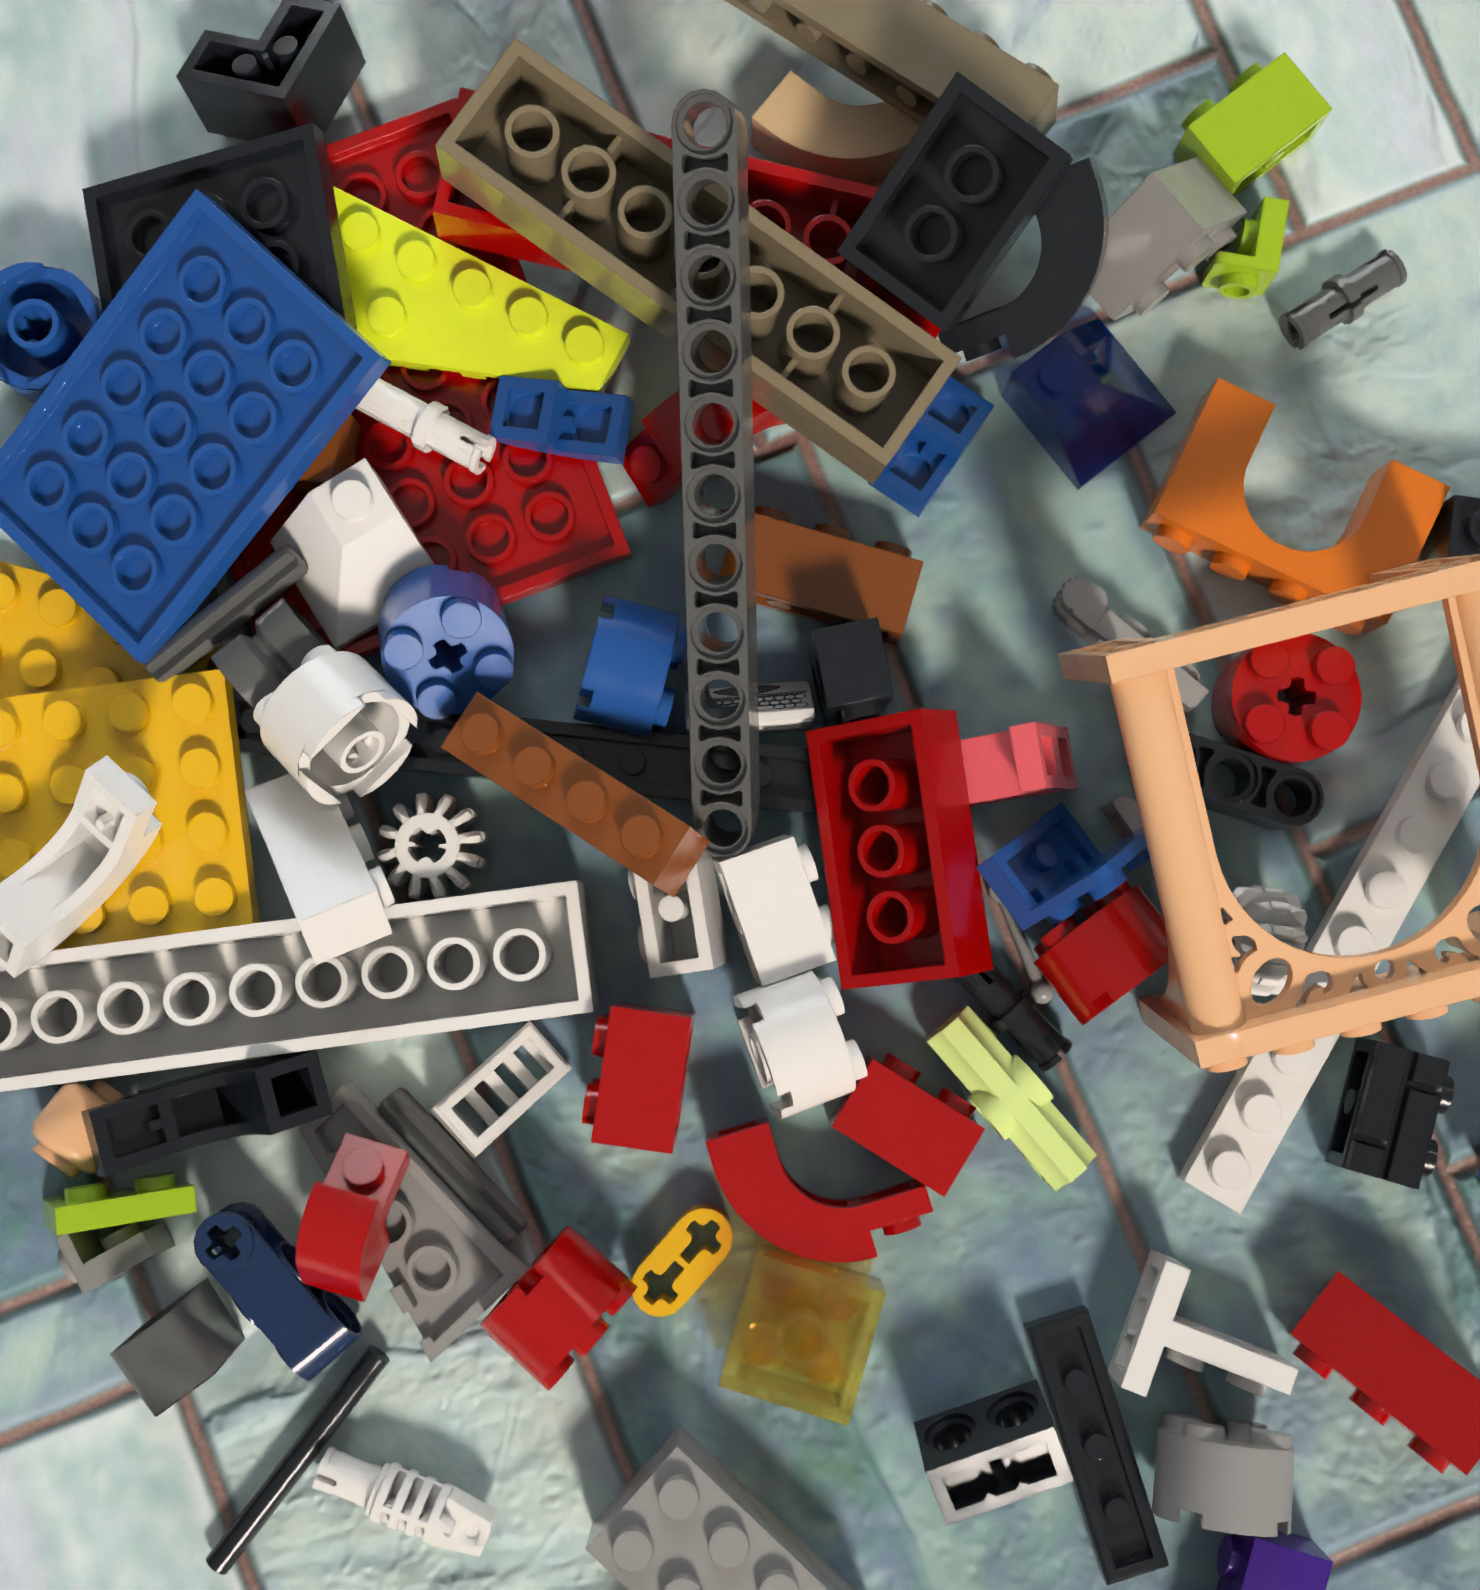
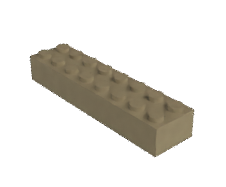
M515 37L435 144L442 179L678 346L672 149ZM719 183L708 184L700 190L695 206L698 216L707 225L713 224L723 218L729 202L727 192ZM749 205L752 400L874 485L962 357ZM712 257L702 264L697 278L699 288L711 299H716L725 293L729 286L730 273L724 261L718 257ZM715 330L708 332L700 343V356L707 367L712 370L721 371L731 360V344L721 332Z

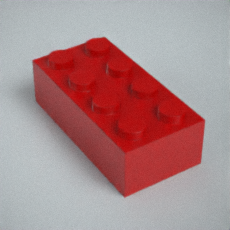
M919 708L806 731L841 990L958 978L993 970L980 872L976 868L978 866V858L956 710Z

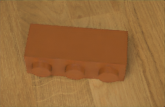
M755 506L756 605L828 626L878 617L883 642L898 645L904 632L924 561L911 558L912 551L896 543L877 541L874 547L851 541V533L840 527L818 523L815 524L813 530L790 523L791 517L785 512L771 507ZM728 548L719 576L724 577L734 575L737 566L735 556Z

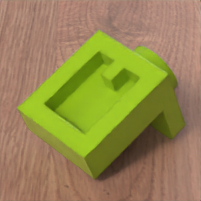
M1264 196L1252 217L1241 220L1237 231L1238 236L1235 239L1234 253L1224 251L1215 253L1203 273L1202 286L1218 289L1219 294L1233 299H1247L1254 295L1262 296L1279 271L1290 200Z

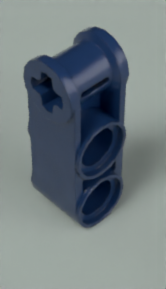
M246 1202L231 1203L218 1213L205 1219L196 1230L193 1243L195 1254L200 1263L208 1269L229 1293L242 1315L259 1328L271 1341L285 1364L301 1378L308 1381L314 1379L362 1335L363 1329L357 1316L335 1293L302 1283L295 1262L296 1248L282 1236L267 1219L263 1211L255 1205ZM234 1226L240 1231L242 1236L237 1239L235 1245L230 1247L223 1238L227 1235L229 1229ZM213 1249H215L217 1255L212 1253Z

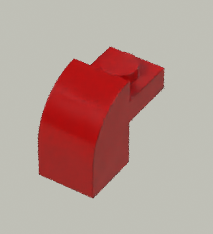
M349 1133L345 1134L324 1182L315 1181L300 1223L295 1262L303 1284L365 1302L390 1243L385 1220L410 1163L407 1150Z

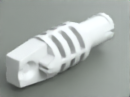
M330 1446L327 1449L316 1472L320 1475L315 1477L313 1489L321 1490L356 1503V1505L366 1508L365 1515L370 1517V1521L377 1524L383 1522L387 1524V1528L394 1531L398 1529L403 1530L405 1535L412 1538L418 1536L422 1538V1542L429 1545L474 1556L481 1555L495 1523L496 1509L447 1482L445 1484L439 1483L437 1478L429 1475L426 1478L421 1476L419 1471L404 1469V1466L399 1463H386L382 1468L350 1456L345 1452L337 1450L335 1447Z

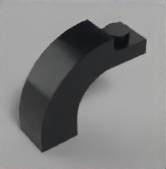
M1088 157L1071 164L1035 215L1041 233V254L1036 272L1026 289L1016 299L1005 305L958 322L954 330L946 332L941 330L938 337L942 344L955 353L963 351L965 360L970 361L1001 349L999 337L1006 334L1013 358L1015 359L1045 343L1077 313L1089 296L1101 271L1109 233L1107 198L1095 157Z
M317 1050L263 1057L187 1076L140 1090L138 1094L81 1111L97 1175L107 1177L204 1144L245 1135H273L333 1114Z

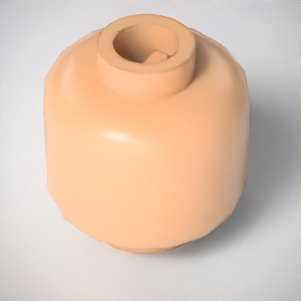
M96 1079L90 1088L81 1082L65 1083L31 1125L33 1136L38 1140L32 1150L74 1179H76L81 1171L87 1174H96L97 1171L81 1111L125 1098V1096L101 1079Z

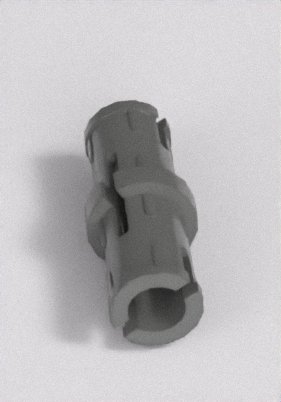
M1383 249L1375 257L1345 276L1341 274L1332 276L1322 284V290L1291 311H1286L1279 317V326L1283 336L1292 347H1298L1299 350H1302L1310 342L1340 323L1351 324L1363 315L1366 306L1406 282L1407 272L1404 263L1394 251Z

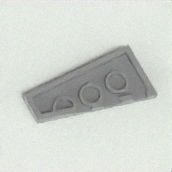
M351 1080L343 1084L329 1098L333 1114L305 1123L299 1128V1131L325 1177L346 1133L408 1151L410 1163L385 1220L390 1243L381 1265L394 1286L390 1292L402 1313L409 1312L423 1337L419 1343L430 1362H432L509 1289L528 1268L507 1245L501 1244L379 1114L377 1106Z

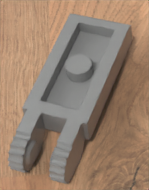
M1078 576L1075 579L1069 578L1067 582L1063 583V588L1056 593L1057 597H1054L1052 600L1054 602L1052 606L1055 610L1054 615L1056 614L1059 617L1058 620H1064V625L1089 646L1117 638H1151L1149 631L1139 621L1124 613L1118 617L1108 609L1106 591L1098 585H1092V580H1086L1085 576L1083 578ZM1191 664L1174 668L1184 714L1195 709L1209 692L1208 689L1198 682L1200 674Z

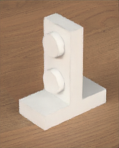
M1151 1249L1108 1368V1373L1121 1388L1146 1397L1165 1346L1164 1356L1186 1368L1202 1372L1206 1362L1228 1371L1225 1380L1250 1393L1264 1396L1266 1388L1270 1387L1290 1395L1299 1370L1279 1354L1176 1315L1191 1270L1175 1258Z

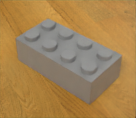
M681 1425L677 1427L592 1522L585 1548L628 1590H854Z

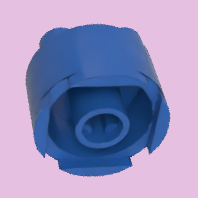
M22 262L0 271V380L33 404L36 403L102 315L100 299L73 273L64 269L47 267L40 262Z
M434 564L417 568L407 573L390 587L380 612L378 635L382 668L387 682L411 706L419 709L424 716L431 719H443L451 714L464 712L476 692H479L488 699H492L502 687L510 682L514 671V646L504 606L495 588L484 577L468 570V574L448 569V565Z
M604 594L600 611L612 614V617L607 618L599 615L579 696L590 699L589 707L577 704L573 719L648 738L652 728L662 730L663 727L667 726L675 689L665 687L664 685L668 669L677 670L678 664L683 662L687 649L686 625L679 623V613Z

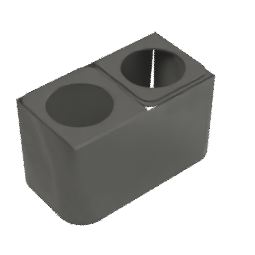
M206 1278L144 1323L110 1355L152 1414L157 1417L216 1374L245 1338L211 1282Z

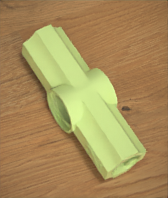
M965 1005L946 1019L925 1040L970 1094L967 1095V1098L983 1118L1004 1140L1010 1139L1023 1154V1158L1054 1191L1073 1182L1088 1168L1091 1161L1097 1156L1051 1102L1054 1097L1039 1077L1016 1054L1010 1055L998 1041L992 1030L968 1005Z

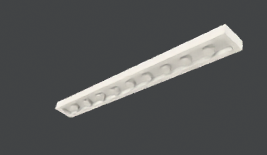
M1458 678L1305 951L1325 955H1358L1387 948L1392 943L1480 784ZM1378 962L1375 966V971L1378 968L1380 962ZM1324 971L1308 974L1305 978L1303 993L1315 984L1325 988L1328 983L1327 974ZM1339 1033L1315 1039V1046L1302 1053L1278 1055L1269 1051L1247 1057L1248 1064L1237 1070L1178 1178L1241 1214L1338 1040Z

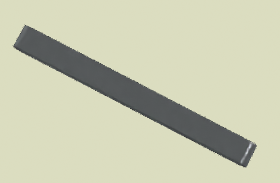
M699 89L691 91L679 101L673 111L671 124L692 828L710 841L704 852L713 857L729 858L736 856L745 849L758 825L760 817L748 151L745 117L739 107L717 91ZM708 108H721L727 122L725 135L715 146L708 148L700 147L695 140L693 132L694 123L698 115ZM719 183L727 192L728 208L722 219L707 225L697 214L696 198L700 190L706 185ZM712 257H718L724 261L730 273V282L727 290L716 299L709 298L701 291L697 279L698 271L702 264ZM711 330L724 334L731 344V360L721 371L712 370L707 367L700 356V343L703 337ZM710 403L721 404L732 415L733 430L725 441L712 439L702 427V413ZM708 475H722L731 482L735 492V499L731 508L718 509L708 503L703 491L704 481ZM720 544L732 551L737 563L734 575L719 576L709 569L705 560L708 545ZM719 612L730 616L737 625V639L731 642H722L714 638L707 627L708 615ZM721 679L733 684L739 694V704L727 707L715 702L709 692V682ZM717 745L729 746L740 757L741 766L732 770L719 767L711 757V747ZM720 809L733 812L740 819L742 829L734 832L721 829L714 822L712 812Z

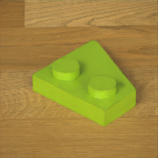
M175 1172L134 1178V1187L107 1190L106 1183H95L64 1189V1196L42 1199L44 1225L56 1236L197 1212L195 1185L185 1181L175 1182Z

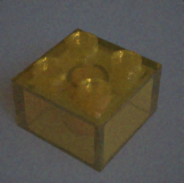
M756 1241L720 1363L718 1386L848 1426L886 1296L881 1279L829 1262L797 1256L779 1247Z

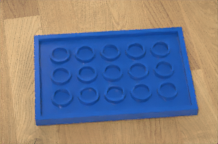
M195 189L0 449V528L138 663L147 664L172 635L186 624L391 364V361L210 196Z

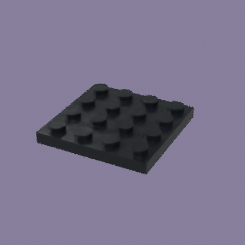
M313 123L82 189L102 313L195 189H198L210 196L357 330L324 132Z

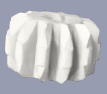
M426 793L417 794L415 800L417 815H414L405 805L397 804L393 808V812L402 823V826L397 829L389 825H382L379 829V835L395 840V847L379 851L377 853L378 861L382 863L399 861L400 863L390 872L387 878L389 883L399 886L411 878L409 897L419 900L426 894L429 885H431L435 899L449 897L448 878L460 889L468 890L472 886L470 877L462 870L464 865L467 864L474 868L483 869L486 864V859L469 853V846L482 845L487 842V833L483 831L465 833V830L474 823L477 813L471 808H466L454 816L456 798L448 794L442 796L436 809H434L430 795ZM426 834L445 837L446 844H439V848L445 849V853L440 860L421 857L420 850L427 849L426 846L420 845L421 840Z
M1257 885L1237 887L1232 894L1239 905L1262 929L1278 940L1304 950L1305 943L1309 939V936L1305 934V924L1308 917L1305 910L1301 909L1298 895L1285 893L1282 889ZM1222 910V918L1224 921L1228 918V916ZM1234 936L1232 938L1234 948L1241 955L1232 957L1234 969L1239 959L1253 948L1251 939L1248 936ZM1275 958L1262 964L1251 982V994L1265 997L1270 994L1279 995L1287 981L1288 969L1286 962L1281 958Z

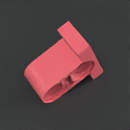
M1034 721L1009 726L1010 730L960 740L970 807L1045 793L1056 794L1078 790L1067 727Z

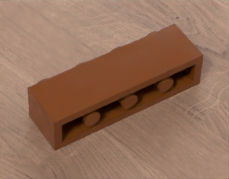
M476 692L441 746L442 749L672 897L676 896L710 843L708 839L688 824L479 692Z

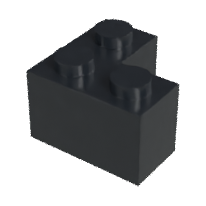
M282 0L259 40L205 30L176 77L207 132L251 141L313 123L325 134L366 61L341 4L322 0Z

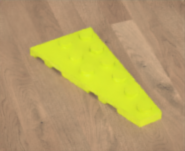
M333 186L357 331L391 361L389 366H401L422 371L437 369L458 372L463 377L486 380V377L500 379V376L559 381L567 390L604 393L631 342L628 333Z

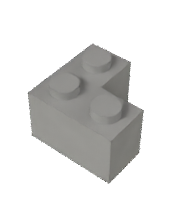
M1199 156L1152 172L1109 217L1106 253L1101 271L1090 295L1113 321L1134 311L1142 317L1160 303L1170 292L1165 282L1179 268L1186 273L1203 259L1210 262L1216 252L1224 251L1236 239L1238 235L1232 227L1247 211Z

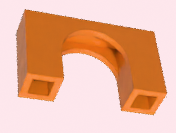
M1217 378L1201 397L1140 528L1154 534L1152 539L1159 546L1179 554H1186L1188 551L1193 552L1211 561L1209 566L1216 573L1236 581H1244L1246 578L1268 588L1267 595L1283 605L1369 584L1368 574L1416 563L1449 492L1450 486L1392 459L1369 477L1345 531L1333 547L1318 551H1301L1285 547L1269 538L1256 525L1249 513L1244 496V478L1248 463L1276 404ZM1392 613L1333 628L1350 635L1367 634L1387 624Z

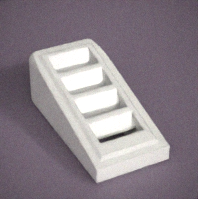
M529 1021L429 1112L468 1156L473 1159L569 1072L572 1067ZM521 1045L547 1072L539 1081L514 1055L513 1052ZM501 1063L527 1090L522 1097L518 1098L494 1071ZM481 1081L507 1108L500 1117L475 1091L474 1088ZM463 1099L488 1127L480 1135L454 1108L460 1100Z

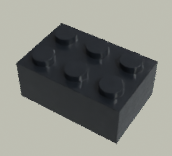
M957 71L837 250V253L942 331L954 330L1073 162V158L1068 152Z

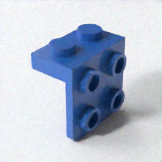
M1061 802L976 868L1022 931L1044 918H1047L1052 926L1059 924L1085 904L1080 896L1086 894L1087 897L1091 896L1094 901L1101 899L1128 879V876L1122 869L1123 866L1132 871L1148 861L1150 856L1143 827L1100 853Z

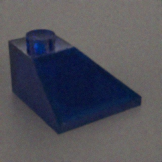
M1099 318L1060 334L1012 371L1001 394V397L1077 490L1085 486L1177 413Z

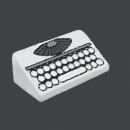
M794 681L758 685L759 733L809 729L813 725L815 712L808 682ZM735 687L709 689L711 697L718 704L727 707L739 704L740 698ZM686 692L684 696L687 734L690 735L688 692Z

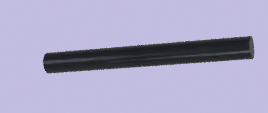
M373 1345L368 1346L206 1557V1562L213 1571L221 1575H226L383 1371L390 1360L381 1349Z

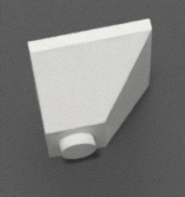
M365 458L308 492L270 541L275 551L280 547L289 545L305 561L308 566L307 574L295 584L337 650H340L378 626L384 599L390 587L397 580L417 568L434 564L382 479Z

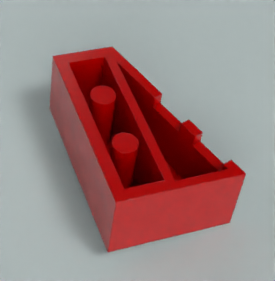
M1340 1271L1335 1272L1288 1332V1335L1299 1343L1292 1354L1326 1380L1334 1371L1355 1388L1349 1400L1382 1426L1386 1424L1390 1417L1413 1435L1407 1446L1441 1474L1450 1465L1468 1475L1480 1459V1380Z

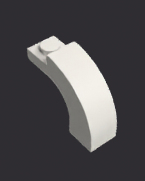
M107 755L85 770L72 810L53 838L24 866L0 882V965L13 978L23 973L63 942L115 892L145 855L162 826V823L153 815L157 802L150 796L144 783L135 775L124 772Z

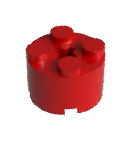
M1306 634L1247 649L1232 660L1216 680L1211 698L1213 723L1219 735L1224 736L1230 746L1295 766L1325 756L1346 743L1360 715L1362 693L1355 670V661L1352 655L1344 648L1335 646L1326 639L1313 634ZM1283 691L1285 698L1291 700L1292 711H1289L1288 703L1278 701V692Z
M1127 881L1101 899L1093 900V904L1083 911L1088 919L1082 924L1078 925L1075 919L1070 916L1040 939L1041 942L1033 948L1039 957L1034 962V965L1082 1026L1168 963L1164 917L1138 885L1131 887Z
M569 1225L533 1261L532 1266L512 1285L480 1324L489 1334V1337L547 1391L562 1378L575 1361L569 1352L573 1349L581 1357H584L606 1332L609 1324L601 1315L605 1311L611 1317L615 1315L638 1287L580 1232L577 1233Z

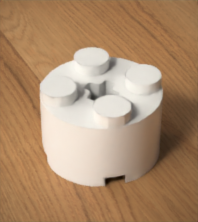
M320 645L309 651L302 660L301 666L293 671L274 692L264 696L257 703L253 712L254 720L260 726V735L265 747L311 797L327 805L341 804V801L336 797L338 795L353 790L359 797H362L385 783L407 758L412 744L405 737L410 723L417 728L418 720L414 708L363 657L353 652L336 651L330 645Z
M808 970L770 985L758 986L734 995L735 1007L748 1008L749 1016L739 1019L738 1023L762 1089L774 1084L777 1095L781 1098V1100L770 1104L775 1115L780 1120L855 1091L856 1080L867 1077L866 1064L854 1039L845 1041L837 1020V1016L845 1013V1008L837 985L831 976L821 979L812 970Z

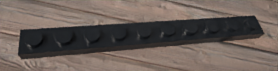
M233 687L240 753L274 757L262 742L260 726L253 717L254 708ZM413 707L418 718L417 728L410 723L405 738L412 744V747L398 770L490 780L441 748L463 712L451 714L443 719H431L424 716L419 709ZM518 717L644 797L692 802L690 735L651 731L649 737L645 738L596 725ZM759 743L760 809L817 815L808 748ZM717 745L711 747V757L719 767L732 770L741 766L740 757L729 746Z

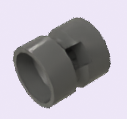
M281 597L255 619L257 634L253 638L239 634L212 655V660L224 677L254 709L264 696L274 692L293 671L301 666L302 660L309 651L320 645H328L311 624L284 597Z

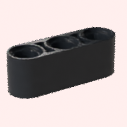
M1189 733L1207 810L1273 830H1282L1307 824L1320 813L1323 807L1324 793L1321 783L1313 774L1289 764ZM1217 764L1225 765L1234 773L1236 786L1231 796L1219 793L1213 785L1212 771ZM1280 783L1288 786L1294 792L1296 798V808L1290 816L1281 813L1274 802V791Z

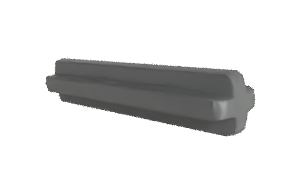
M289 545L277 549L178 629L147 664H144L145 668L158 682H165L174 675L184 673L307 574L308 566L303 558Z
M401 1087L395 1089L380 1103L378 1107L379 1114L501 1244L511 1243L526 1228L528 1224L527 1217L406 1089Z

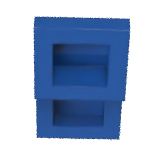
M500 376L489 435L495 437L496 442L583 460L623 465L635 404L627 395L567 390L559 381Z
M949 376L874 485L869 482L867 484L919 518L995 405Z

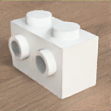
M784 834L747 847L734 857L713 859L753 979L759 985L764 987L836 960L831 943L835 942L831 911L827 904L818 907L810 882L818 880V873L806 843L797 846L794 836Z
M703 852L675 897L670 896L628 869L630 891L633 898L638 902L641 925L638 929L639 950L643 961L648 964L650 979L715 969L730 962L713 856Z

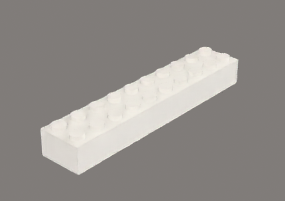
M574 880L389 905L384 907V911L392 934L317 965L313 960L296 918L52 950L16 978H13L0 965V1092L595 1012L600 1009L584 883Z

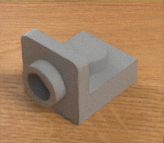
M135 1222L100 1240L95 1229L55 1235L60 1247L58 1250V1260L61 1269L70 1281L78 1283L83 1294L116 1279L176 1246L165 1223L142 1231L138 1222Z

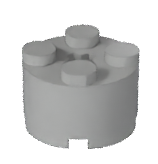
M1164 1412L1162 1426L1157 1427L1152 1513L1160 1518L1180 1523V1510L1193 1512L1195 1520L1201 1521V1529L1257 1537H1278V1531L1286 1535L1291 1534L1295 1452L1294 1446L1291 1445V1434L1267 1430V1425L1235 1419H1227L1225 1432V1427L1204 1423L1202 1417Z

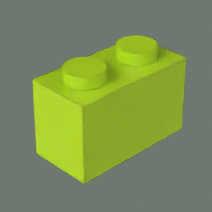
M1285 52L1264 68L1259 62L1251 65L1229 87L1231 93L1217 104L1212 99L1204 101L1181 124L1185 132L1173 152L1174 157L1180 163L1199 156L1234 197L1313 138L1332 111V107Z

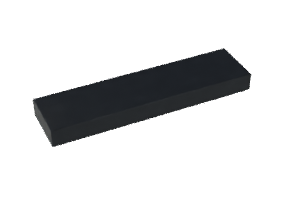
M1081 1305L1023 1323L1050 1413L1074 1478L1072 1483L1098 1566L1106 1585L1108 1586L1169 1566L1088 1309L1085 1305Z

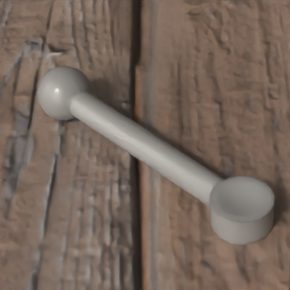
M988 886V896L993 902L1000 904L1031 981L1029 992L1036 998L1035 1003H1048L1053 998L1054 989L1047 980L1042 978L1040 971L1034 965L1036 960L1024 931H1022L991 887Z

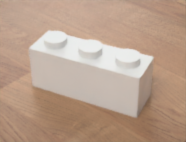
M290 773L244 791L316 965L392 934L384 907L394 904L395 900L381 867L378 866L368 870L365 865L366 862L375 858L361 824L347 826L346 821L355 818V814L346 793L336 796L341 801V804L327 805L320 803L311 797Z

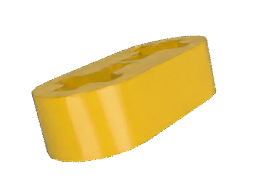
M705 1203L691 1206L682 1213L640 1261L632 1277V1281L638 1286L632 1295L635 1303L642 1311L651 1316L658 1317L674 1314L683 1307L725 1259L732 1246L733 1228L729 1217L722 1209ZM694 1220L702 1226L710 1220L715 1221L719 1225L715 1238L720 1244L715 1249L704 1244L691 1258L684 1254L683 1251L690 1244L693 1232L688 1225ZM674 1261L681 1265L682 1268L673 1279L672 1288L676 1292L673 1297L670 1298L667 1294L661 1293L654 1299L647 1294L650 1280L645 1275L647 1272L652 1270L655 1274L661 1275Z

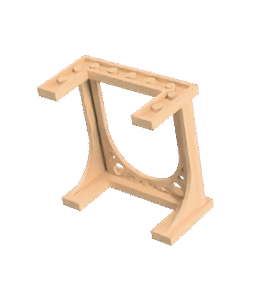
M1480 554L1427 559L1368 574L1369 584L1157 638H1117L1057 654L1063 679L1110 684L1164 917L1168 946L1169 969L1165 992L1138 999L1143 1023L1200 1069L1206 1068L1207 1071L1215 1073L1233 1071L1247 1065V1057L1269 1051L1278 1055L1298 1054L1312 1049L1315 1046V1039L1338 1033L1342 1037H1363L1380 1031L1382 1029L1381 1022L1404 1016L1410 1020L1432 1019L1448 1013V1005L1469 999H1472L1474 1002H1480V910L1469 913L1474 907L1480 905V844L1471 871L1452 902L1425 928L1393 946L1369 953L1339 956L1305 951L1278 940L1249 917L1230 891L1221 872L1174 668L1442 600L1480 779ZM1221 908L1228 916V918L1224 921L1221 914ZM1234 936H1248L1251 939L1253 948L1239 959L1234 969L1232 957L1241 955L1234 948L1232 938ZM1446 938L1448 945L1464 950V952L1442 951V957L1437 958L1435 947L1440 940ZM1270 959H1283L1286 962L1288 974L1282 991L1269 1002L1256 1003L1251 994V982L1256 971ZM1387 960L1389 971L1375 975L1377 963ZM1407 961H1409L1413 965L1408 966ZM1318 971H1324L1327 974L1328 983L1325 988L1315 984L1303 993L1305 978L1308 974Z

